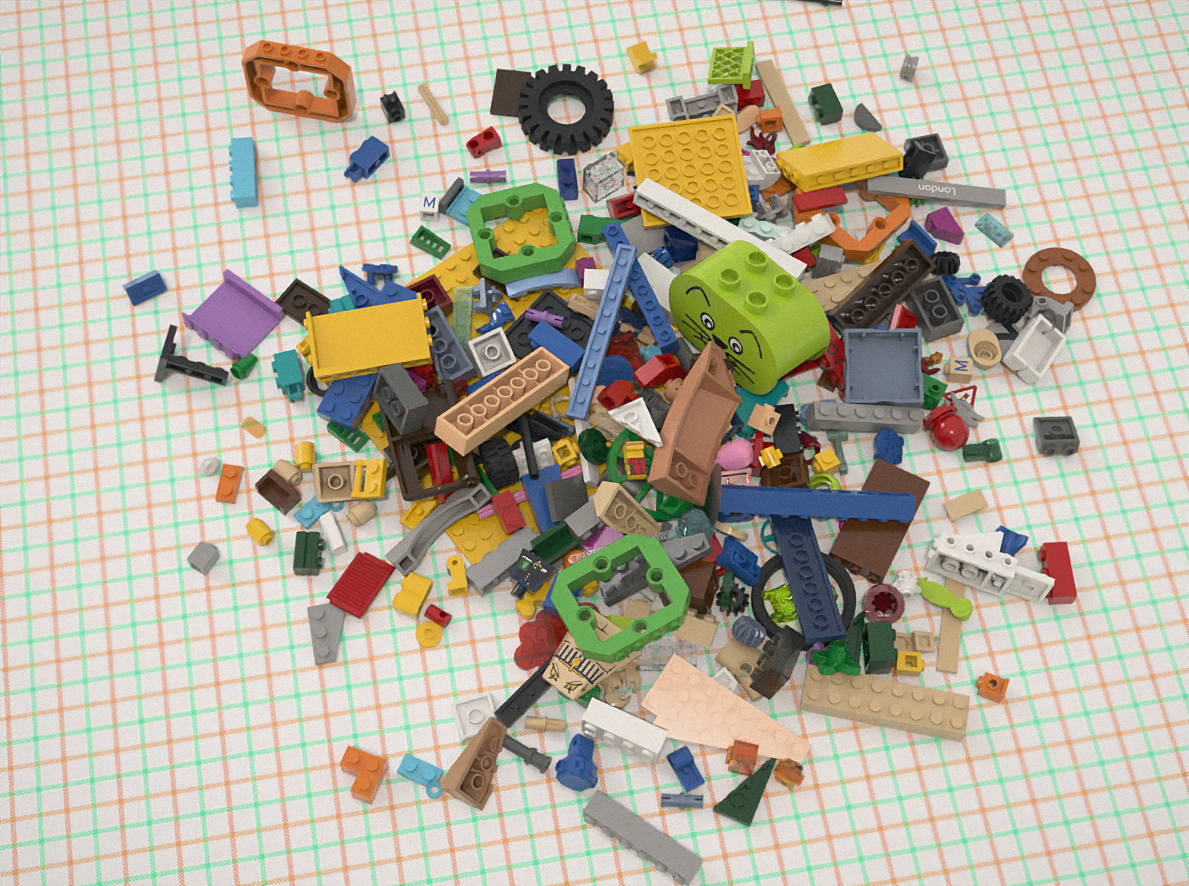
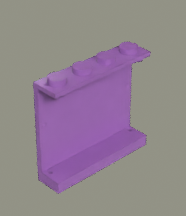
M226 269L222 273L225 281L191 315L183 312L182 317L184 319L183 323L189 330L194 329L200 338L209 340L215 349H221L230 360L238 361L249 355L285 318L282 307L232 271Z

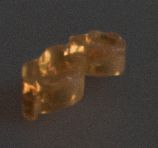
M936 351L929 357L925 356L924 359L927 361L934 360V364H939L943 354Z

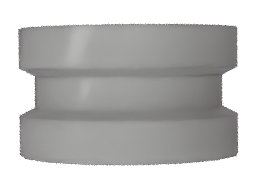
M910 54L905 55L899 75L900 78L907 77L908 80L913 81L919 57H911Z

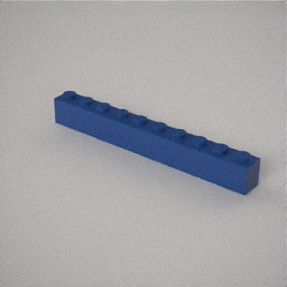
M722 484L719 514L731 515V513H739L741 516H750L753 513L759 514L762 517H770L771 514H776L782 518L798 515L799 518L808 519L810 516H818L819 519L824 520L829 519V517H837L839 520L857 518L859 521L876 519L879 522H888L889 519L896 520L899 523H907L908 520L914 521L916 497L913 493Z

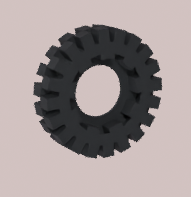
M556 64L548 66V73L542 68L535 73V78L530 76L526 80V87L522 86L518 105L519 124H521L524 135L529 134L528 140L534 145L540 142V149L548 152L550 147H554L553 154L562 155L563 149H567L568 155H577V148H580L582 153L591 150V144L597 147L602 143V137L606 138L610 132V127H612L614 101L611 89L607 90L608 84L603 78L598 80L597 73L591 70L586 75V67L577 65L575 71H571V64H563L562 70L559 71ZM561 93L564 95H576L583 101L585 113L575 123H558L547 112L549 100Z

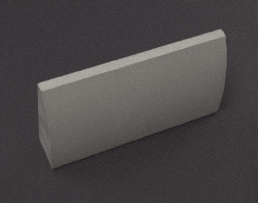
M642 215L620 224L630 245L637 247V259L644 252L648 254L657 248L688 235L687 232L676 226L644 229Z

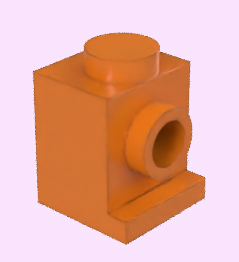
M776 106L775 109L759 110V115L756 116V124L760 126L762 133L783 130V116L780 106Z
M985 672L983 677L979 676L975 686L979 688L977 695L1000 704L1005 696L1010 679H1003Z

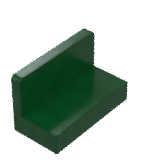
M563 520L530 541L534 554L550 565L579 546L578 542L570 535L567 524Z

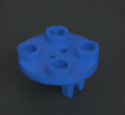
M363 263L361 271L367 272V282L371 285L375 284V276H378V273L384 276L385 285L387 280L392 281L393 273H398L399 270L397 265L391 264L374 265Z
M890 428L881 429L875 438L877 453L873 455V459L880 458L893 465L902 463L903 437L898 436Z

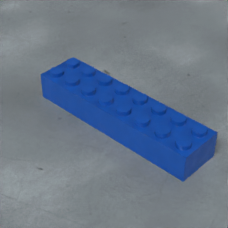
M387 280L373 306L417 299V292ZM378 373L332 381L316 410L319 417L354 433L374 397L372 393Z

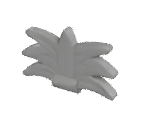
M951 392V400L958 409L956 415L961 416L968 426L978 427L974 420L984 421L985 417L978 415L970 403L966 400H959ZM944 399V403H946L947 406H950L951 402L947 399Z

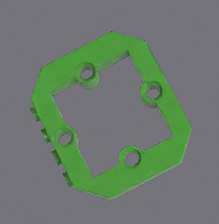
M535 182L480 195L466 211L467 221L483 276L505 284L562 270L575 254L574 245H577L575 234L571 235L573 232L571 221L567 222L569 220L568 211L563 209L565 207L564 199L559 197L558 190ZM546 206L549 232L555 236L557 244L538 249L534 245L526 244L519 249L517 254L493 259L492 252L496 249L494 231L491 228L485 227L483 221L508 216L512 220H518L524 216L525 211Z
M629 533L560 571L550 598L583 657L612 664L624 660L628 654L634 651L642 650L646 644L660 640L664 634L678 630L684 624L691 601V594L688 586L658 539ZM641 555L649 568L646 578L650 590L655 593L664 592L671 604L646 618L635 619L630 627L600 642L594 632L598 623L594 610L589 606L579 607L571 592L595 579L608 581L614 575L616 567ZM606 566L605 569L599 570L600 567ZM655 578H662L658 582L653 581ZM590 617L588 621H582L583 618ZM641 629H645V630H646V631H645L644 633H642V634H638V633H637V632H638L639 630H641Z

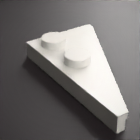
M642 397L608 411L612 420L655 446H663Z

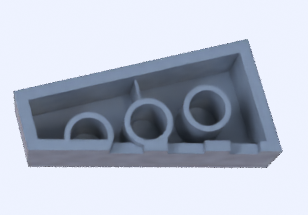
M437 305L425 312V317L428 316L430 321V328H427L428 335H432L433 346L430 348L439 380L451 379L454 387L477 375V370L440 307Z

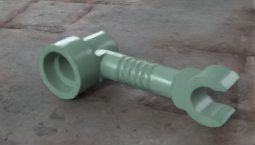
M827 430L828 441H833L836 456L840 461L839 474L846 475L848 474V467L841 442L848 441L847 430Z

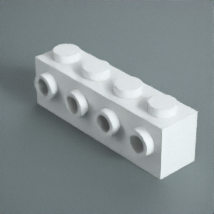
M828 212L824 215L818 213L811 217L812 221L808 223L803 221L794 226L796 229L790 232L787 229L778 234L779 238L775 240L770 238L764 242L789 255L833 233L836 228Z

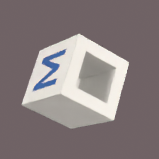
M422 192L419 208L420 221L438 222L440 194Z

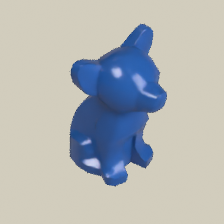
M502 301L492 311L489 323L477 328L476 332H480L483 335L502 327L507 321L513 322L515 317L508 304Z

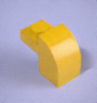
M646 41L626 48L629 59L638 73L655 67L653 60L658 59L656 52L650 53Z

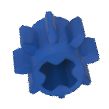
M660 247L652 252L653 258L667 269L673 265L671 260L674 259V256L668 248L665 247L662 250Z

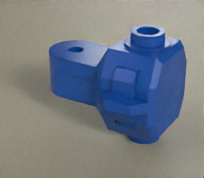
M579 733L572 738L567 757L560 759L555 766V771H557L556 779L561 785L580 792L596 786L598 777H596L597 767L592 761L593 740Z

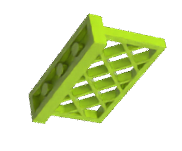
M747 41L746 47H713L707 79L708 84H743V89H750L755 59L754 41Z

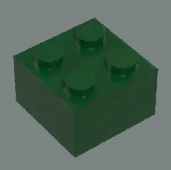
M867 622L862 636L865 674H889L892 667L895 666V660H898V650L894 648L896 630L892 629V622Z

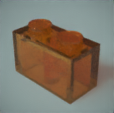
M734 740L733 746L728 747L725 764L728 765L727 772L746 776L752 775L756 765L759 745Z

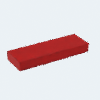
M841 186L796 194L791 198L798 214L845 205L848 202Z

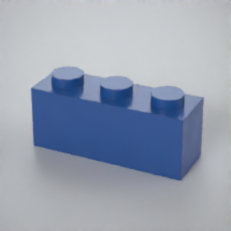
M541 320L528 335L529 346L534 351L542 346L570 367L569 373L572 375L581 367L586 350L545 321Z

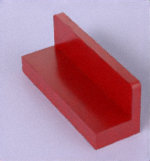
M440 442L425 445L432 486L435 487L453 482L446 443ZM455 491L436 495L435 502L439 504L445 503V500Z

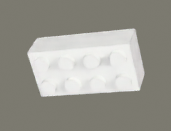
M593 697L582 718L581 732H584L586 737L590 739L597 738L603 741L602 743L607 747L619 748L623 754L630 757L634 755L647 765H657L667 742L668 731Z

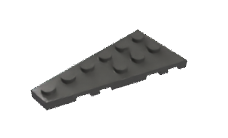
M705 533L660 542L677 570L713 552ZM641 555L616 567L614 575L608 581L597 580L607 607L649 586L646 578L649 568ZM655 578L653 581L657 582L662 578Z

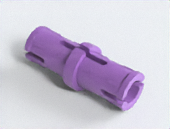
M487 169L486 171H470V176H477V178H470V183L486 182V184H490V182H506V177H499V175H506V170L490 171V169Z
M527 308V313L525 314L526 320L535 322L543 320L549 325L560 329L564 323L563 316L549 314L545 310L541 312Z

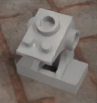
M1034 296L1032 306L1026 316L1030 318H1026V322L1042 313L1045 319L1051 320L1055 327L1065 335L1071 327L1074 303L1066 301L1063 305L1049 297Z

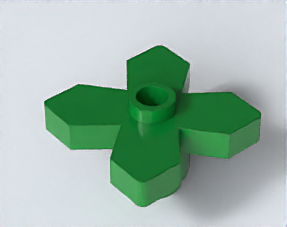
M831 641L827 647V652L824 650H811L810 658L812 662L818 664V671L821 675H834L835 673L842 672L850 676H860L861 666L859 663L852 661L853 655L846 648V643L842 641Z

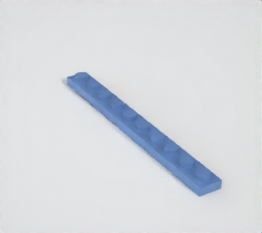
M618 243L566 416L568 418L586 421L637 253V247Z

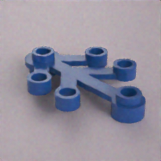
M976 273L966 278H957L955 275L943 276L942 279L948 290L951 291L956 305L962 306L965 300H967L970 307L969 311L974 315L980 314L982 306L976 303L975 300L980 303L982 302L980 300L981 294L991 282L987 283L986 286L966 287L965 284L977 286L980 283L981 276Z

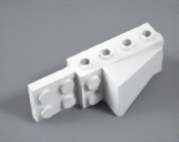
M942 531L939 538H934L932 547L928 548L925 557L928 559L927 571L999 597L1004 592L1040 604L1054 586L1055 581L1054 578L1048 577L1045 574L1018 566V558L999 552L1004 534L1001 531L951 535Z

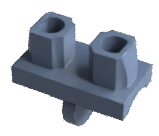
M481 278L478 285L471 287L474 298L480 297V300L472 303L473 310L476 314L485 312L487 316H491L493 311L492 304H497V300L502 298V292L497 290L496 286L486 284L485 278Z

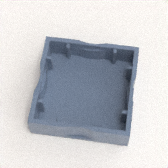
M921 328L891 330L844 329V403L921 408L924 403L923 375L921 371Z

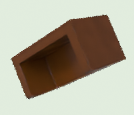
M272 469L255 483L257 493L284 516L301 501L299 491Z

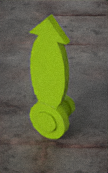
M928 577L917 578L918 582L916 584L922 589L920 594L927 601L938 607L951 609L953 616L961 621L969 620L973 612V605L969 599L964 597L956 598L946 587L932 581H927Z

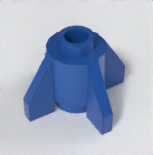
M1002 525L996 529V532L1001 531L1004 533L999 552L1009 554L1012 557L1026 545L1029 538L1026 535L1011 531Z

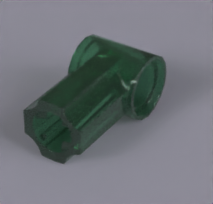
M996 438L962 447V456L965 462L986 460L987 463H995L1003 459L1000 443Z

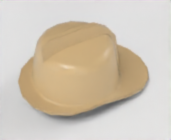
M979 328L974 330L968 338L972 359L976 366L987 371L990 367L999 363L1002 358L999 342L996 335L988 329Z

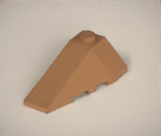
M490 716L450 767L440 788L452 797L474 808L483 810L492 793L493 785H491L493 773L497 771L498 766L495 764L498 753L502 749L506 726Z

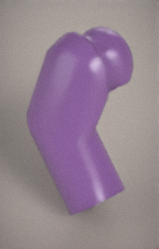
M816 642L807 651V665L818 666L817 663L812 662L810 655L811 650L824 649V645L821 642Z

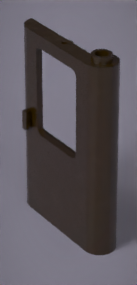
M441 379L434 384V390L422 392V395L427 398L429 406L421 430L401 436L379 405L404 501H416L464 488H474L480 482L473 451L471 450L462 456L450 446L459 477L458 481L427 489H422L419 484L410 447L414 444L439 438L434 434L437 417L459 403L451 379Z

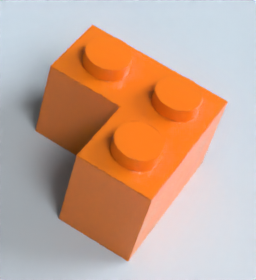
M348 745L340 762V767L343 772L356 777L350 790L352 798L372 805L387 772V760Z

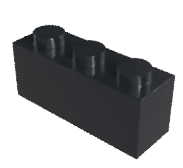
M794 403L773 406L775 407L774 412L781 414L774 429L776 450L780 449L783 457L799 453L804 454L803 442L799 443L798 438H802L801 426L797 427L796 422H800L799 411H795Z

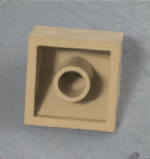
M354 461L312 464L313 485L317 503L353 500L351 499V492L354 488L355 479Z

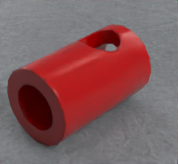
M433 604L428 606L424 617L443 628H446L452 619L451 614Z

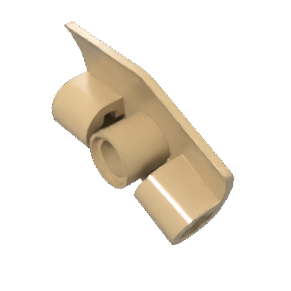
M733 637L715 658L717 663L723 667L725 666L728 671L733 673V677L739 684L743 685L752 702L761 700L769 691L785 685L769 658L758 648L747 647L745 644L737 641L736 637ZM741 670H745L748 674L742 673Z

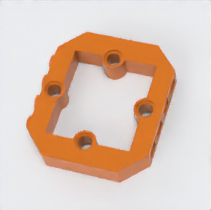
M260 40L246 48L241 64L249 97L267 110L338 123L353 115L357 100L351 66L332 52ZM274 66L287 68L293 72L304 71L328 76L323 91L324 96L327 98L314 96L306 90H300L298 93L272 88L271 84L276 72Z
M866 179L854 181L861 187V196L866 200L876 199L891 213L885 218L875 217L868 227L866 235L858 242L839 226L841 223L840 217L835 213L828 212L836 229L833 233L817 240L820 244L843 248L842 255H845V260L864 262L898 231L911 215L908 197L866 193ZM799 187L794 192V194L807 193ZM792 201L796 224L803 221L808 223L812 221L811 217L818 213L825 214L820 209L798 214Z

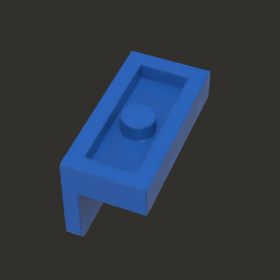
M915 220L910 222L909 228L897 236L896 240L900 244L907 239H914L929 258L935 253L937 243Z
M153 270L122 285L132 305L167 290L157 270Z

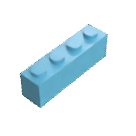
M253 137L232 138L231 146H228L229 156L232 157V161H229L230 172L232 171L233 173L230 176V185L233 186V191H230L231 202H235L236 208L257 207L256 153Z

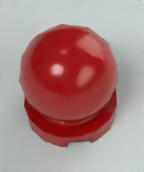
M953 402L950 403V406H947L945 403L929 413L931 417L928 420L923 419L925 430H932L931 436L934 443L939 448L947 451H954L963 447L967 443L970 433L967 422L961 416L956 415L958 409Z

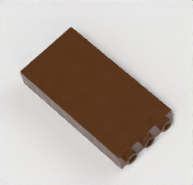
M877 458L861 491L913 493L916 497L915 517L931 482ZM849 518V520L845 521L829 556L836 559L850 573L865 577L870 583L880 584L883 582L912 520H908L907 523H899L896 520L889 519L888 522H879L876 519L859 521L857 518Z

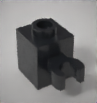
M396 91L380 97L381 109L389 124L405 118L404 107Z

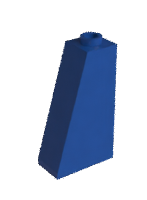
M559 463L538 470L539 478L537 480H531L529 474L523 475L520 478L539 534L560 522L551 521L544 483L561 480Z

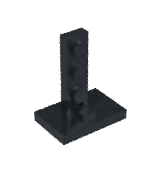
M170 324L154 381L161 383L165 369L225 386L229 372L223 368H214L200 361L194 362L183 356H174L177 344L173 342L178 326Z

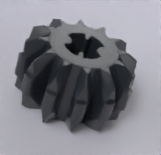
M944 250L943 252L933 253L930 256V259L937 266L932 271L933 274L951 276L958 273L960 256L957 253Z
M738 583L735 584L733 598L736 601L734 602L733 600L730 610H726L727 617L730 616V613H733L735 617L738 616V612L743 614L745 607L749 606L747 601L749 594L744 593L745 587L739 589ZM722 586L720 587V592L716 593V598L718 599L716 600V606H721ZM721 607L719 609L720 613L725 611Z

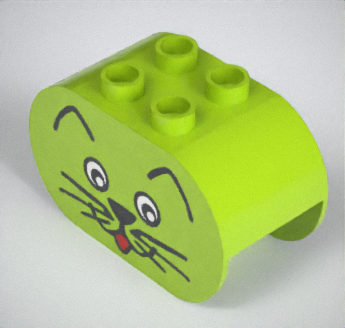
M744 240L732 241L677 275L671 281L669 304L673 318L680 331L702 352L710 341H713L724 350L726 357L735 361L734 380L745 390L753 394L763 395L768 393L776 386L778 379L805 360H815L821 357L828 349L830 328L826 314L819 301L794 276L750 242Z

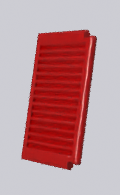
M358 552L326 598L330 600V604L361 619L396 568L367 552H364V554Z

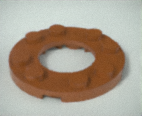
M1052 247L1036 252L1028 259L1022 272L1023 284L1025 283L1027 289H1030V295L1033 299L1034 296H1045L1063 305L1066 301L1074 303L1073 312L1082 309L1088 304L1096 288V276L1089 262L1078 253L1065 248ZM1059 265L1069 268L1076 276L1077 286L1073 291L1066 294H1058L1048 290L1042 281L1044 269L1049 266Z

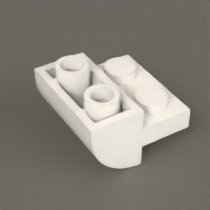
M751 150L749 156L743 155L748 185H759V190H764L777 182L781 172L767 150Z

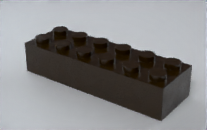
M907 239L826 316L842 334L844 329H872L937 266L914 239Z

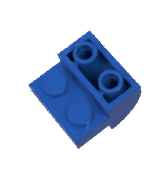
M731 535L727 536L724 539L722 553L716 556L717 563L726 570H734L735 577L747 586L759 583L761 567L757 565L758 556Z

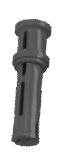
M505 734L502 747L524 759L526 765L530 764L539 769L541 774L547 771L552 757H546L537 752L535 747L528 748Z

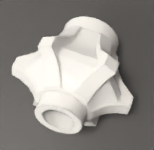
M909 571L899 572L896 581L891 584L900 591L904 600H913L912 597L922 591L921 587L916 584L918 582L917 579L913 578L912 573Z

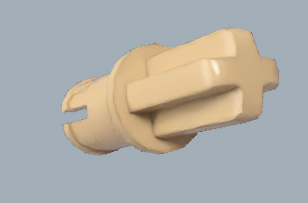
M526 716L525 729L543 730L544 733L546 731L565 732L566 721L549 719L547 716L544 718Z

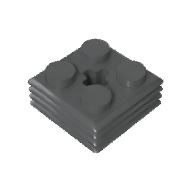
M938 133L905 139L903 146L905 152L914 140L919 142L923 149L936 154L927 171L947 167L949 159Z

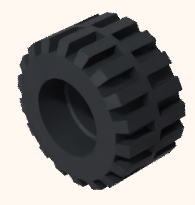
M1008 274L998 275L982 292L980 300L982 301L981 306L984 307V312L997 323L1001 322L1003 325L1017 323L1033 303V297L1030 295L1031 291L1027 289V285L1023 284L1019 278L1016 279L1015 276H1008Z
M502 435L479 445V455L483 468L495 489L519 481V470L510 445Z

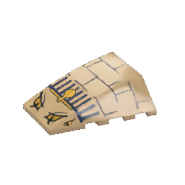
M594 610L598 622L594 632L600 642L623 631ZM585 617L582 621H588L590 617ZM568 631L542 678L572 701H575L596 687L598 682L608 679L613 672L619 668H624L634 658L637 659L642 656V652L634 651L628 654L624 660L612 664L584 658Z

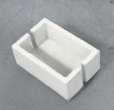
M1041 314L1027 321L1002 359L1013 371L1018 370L1017 375L1028 384L1036 382L1043 377L1068 339L1056 327L1042 334L1041 332L1051 328L1052 324Z

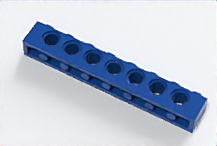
M618 220L601 228L613 256H615L618 243L630 245ZM635 256L627 285L661 354L674 353L680 350L678 340Z

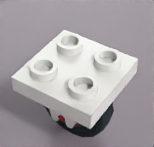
M522 438L516 440L511 446L519 470L518 482L520 484L521 476L529 474ZM532 438L538 470L555 465L549 440L547 438L544 440Z

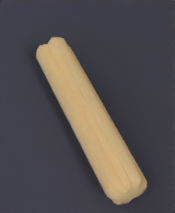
M425 83L418 85L419 93L440 125L448 124L449 118Z

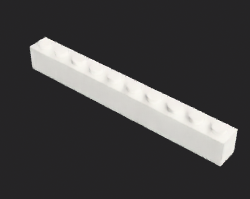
M646 177L635 191L634 204L719 250L735 240L750 242L765 252L779 266L794 276L796 280L800 281L807 264Z

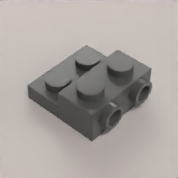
M1072 416L1034 417L1033 425L1037 435L1035 441L1039 454L1053 456L1056 453H1064L1067 456H1071L1078 452L1080 440Z

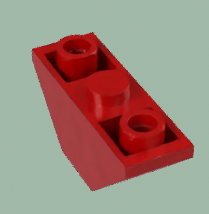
M671 353L654 356L639 368L633 376L643 388L666 384L669 379L681 378L685 380L687 373Z

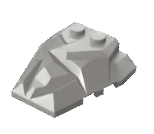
M734 84L716 86V92L686 100L683 99L682 95L665 99L669 116L673 122L712 117L722 103L736 112L735 118L737 123L738 96Z

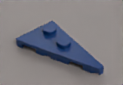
M340 265V275L356 309L366 308L375 303L381 291Z

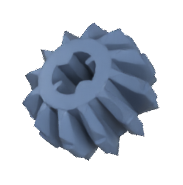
M745 615L739 617L731 629L732 635L736 637L737 641L752 648H757L764 641L767 634L765 627L761 626V623Z

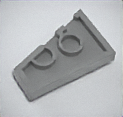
M330 603L307 607L316 666L336 662L345 611Z

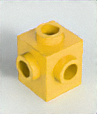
M561 439L551 448L554 462L556 464L559 463L562 467L566 466L569 468L577 463L576 460L580 458L578 454L580 450L577 443H572L569 439ZM569 450L571 453L570 456L565 457V451Z

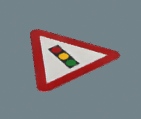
M972 385L951 391L959 400H966L974 406L977 386ZM947 392L943 397L952 402L951 392Z

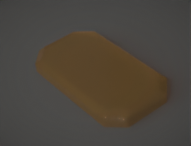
M252 416L247 417L242 422V427L256 439L262 438L267 433L266 427Z

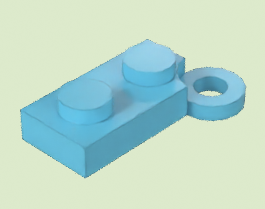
M315 495L293 516L308 531L319 521L322 515L330 510L333 512L341 511L344 507V502L337 501L340 503L337 507L333 506L334 502L317 503Z
M406 753L397 770V774L425 786L428 797L432 799L439 798L442 795L443 789L440 788L441 784L438 782L443 774V770ZM432 787L438 788V792L435 794L431 793L430 790Z

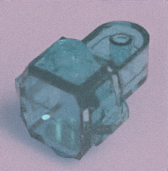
M693 506L686 512L678 515L679 526L675 527L677 536L681 538L705 533L709 542L712 541V535L716 534V528L711 524L705 512Z

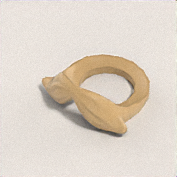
M554 393L550 399V411L553 417L568 418L566 413L556 410L553 403L570 402V396Z

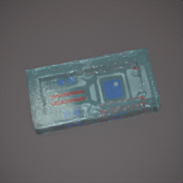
M988 212L975 223V227L1000 248H1003L1014 237L1011 231Z

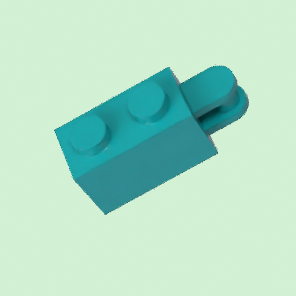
M292 349L273 354L275 361L271 362L273 372L278 373V377L275 378L277 389L281 388L283 395L288 394L290 403L298 399L302 401L301 391L305 390L296 350Z

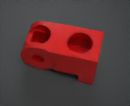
M493 126L485 129L466 143V148L474 158L483 156L485 152L493 148L497 150L502 147L500 136Z

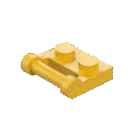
M380 458L369 460L356 459L354 461L356 470L351 499L384 498L388 460ZM366 468L364 492H361L363 469Z

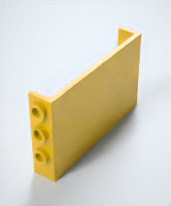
M870 132L776 153L775 164L781 174L804 192L901 171L903 170V153L875 133Z
M416 293L417 299L314 317H312L310 311L306 312L307 319H304V327L309 333V337H306L308 349L311 348V355H308L310 367L313 366L314 377L317 383L375 374L379 372V368L399 362L403 368L432 364L430 346H433L432 335H428L427 328H430V321L428 316L425 317L424 310H428L426 298L422 299L421 293Z

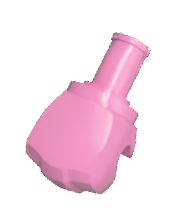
M738 438L732 443L728 441L718 450V457L715 458L713 468L716 463H719L720 468L723 467L726 471L738 470L748 466L754 456L752 445L744 438Z

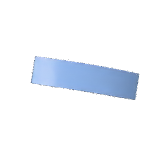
M562 268L560 271L505 283L508 298L526 296L527 291L561 286L562 290L580 287L575 269Z

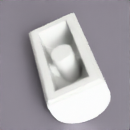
M332 512L322 515L319 518V523L332 555L336 556L348 552L347 545Z

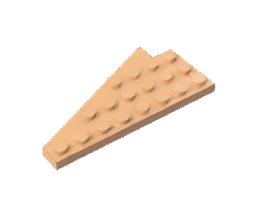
M675 653L640 704L657 716L652 725L668 731L667 738L798 763L803 761L812 747L811 744Z

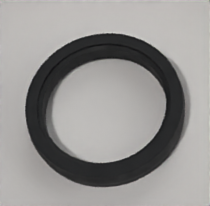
M821 552L827 573L836 581L843 596L841 619L845 631H847L853 621L856 610L855 586L847 570L836 559ZM778 553L762 566L759 583L752 586V612L756 621L765 627L766 636L772 641L791 650L808 651L815 643L805 644L802 635L790 633L779 627L769 616L764 604L763 593L767 581L775 572L783 568ZM823 641L821 643L825 648L830 645L831 641Z

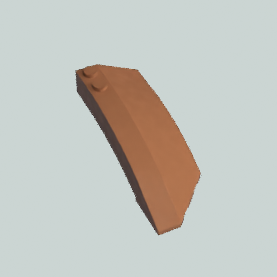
M713 341L708 342L686 376L672 403L660 432L663 446H656L648 483L660 492L701 507L705 504L712 468L721 441L739 403H742L740 395L736 394L733 387L736 383L731 369L728 370L724 359H727L725 352Z

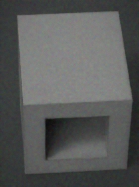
M200 541L187 557L189 566L206 576L220 558L217 547L210 542L206 544Z

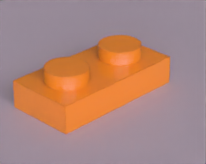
M783 175L779 177L775 184L767 189L759 190V193L765 203L771 201V195L777 193L779 197H782L798 186Z
M223 464L215 496L216 502L236 503L243 474L242 466Z

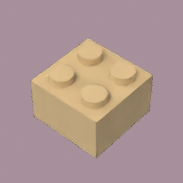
M688 607L684 624L678 630L671 632V635L710 648L720 621L716 620L717 617L708 613L701 615L697 613V609Z

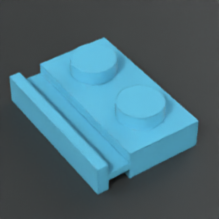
M465 186L446 210V215L453 217L454 220L468 227L466 211L482 194Z

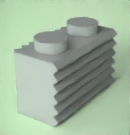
M821 243L813 268V277L822 278L839 273L845 260V255H842L843 248Z

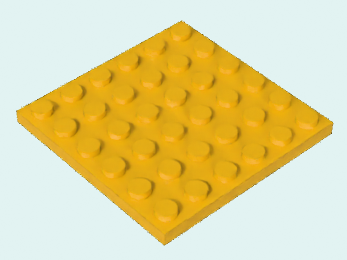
M735 114L628 127L637 188L647 177L722 219L752 216L753 212ZM640 207L644 229L674 226Z

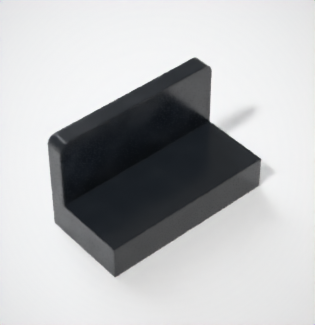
M913 140L903 156V170L898 171L899 176L909 179L913 176L915 179L921 177L922 180L936 154L923 149L919 142Z

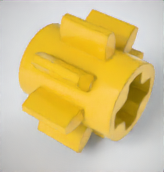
M774 446L760 451L762 456L758 457L762 466L766 465L770 469L781 464L780 458H783L780 449L775 450Z

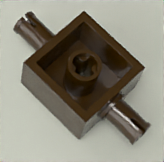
M438 438L411 445L410 450L418 480L430 473L425 445L444 442L442 439ZM389 446L383 449L384 457L388 460L389 464L386 482L397 476Z

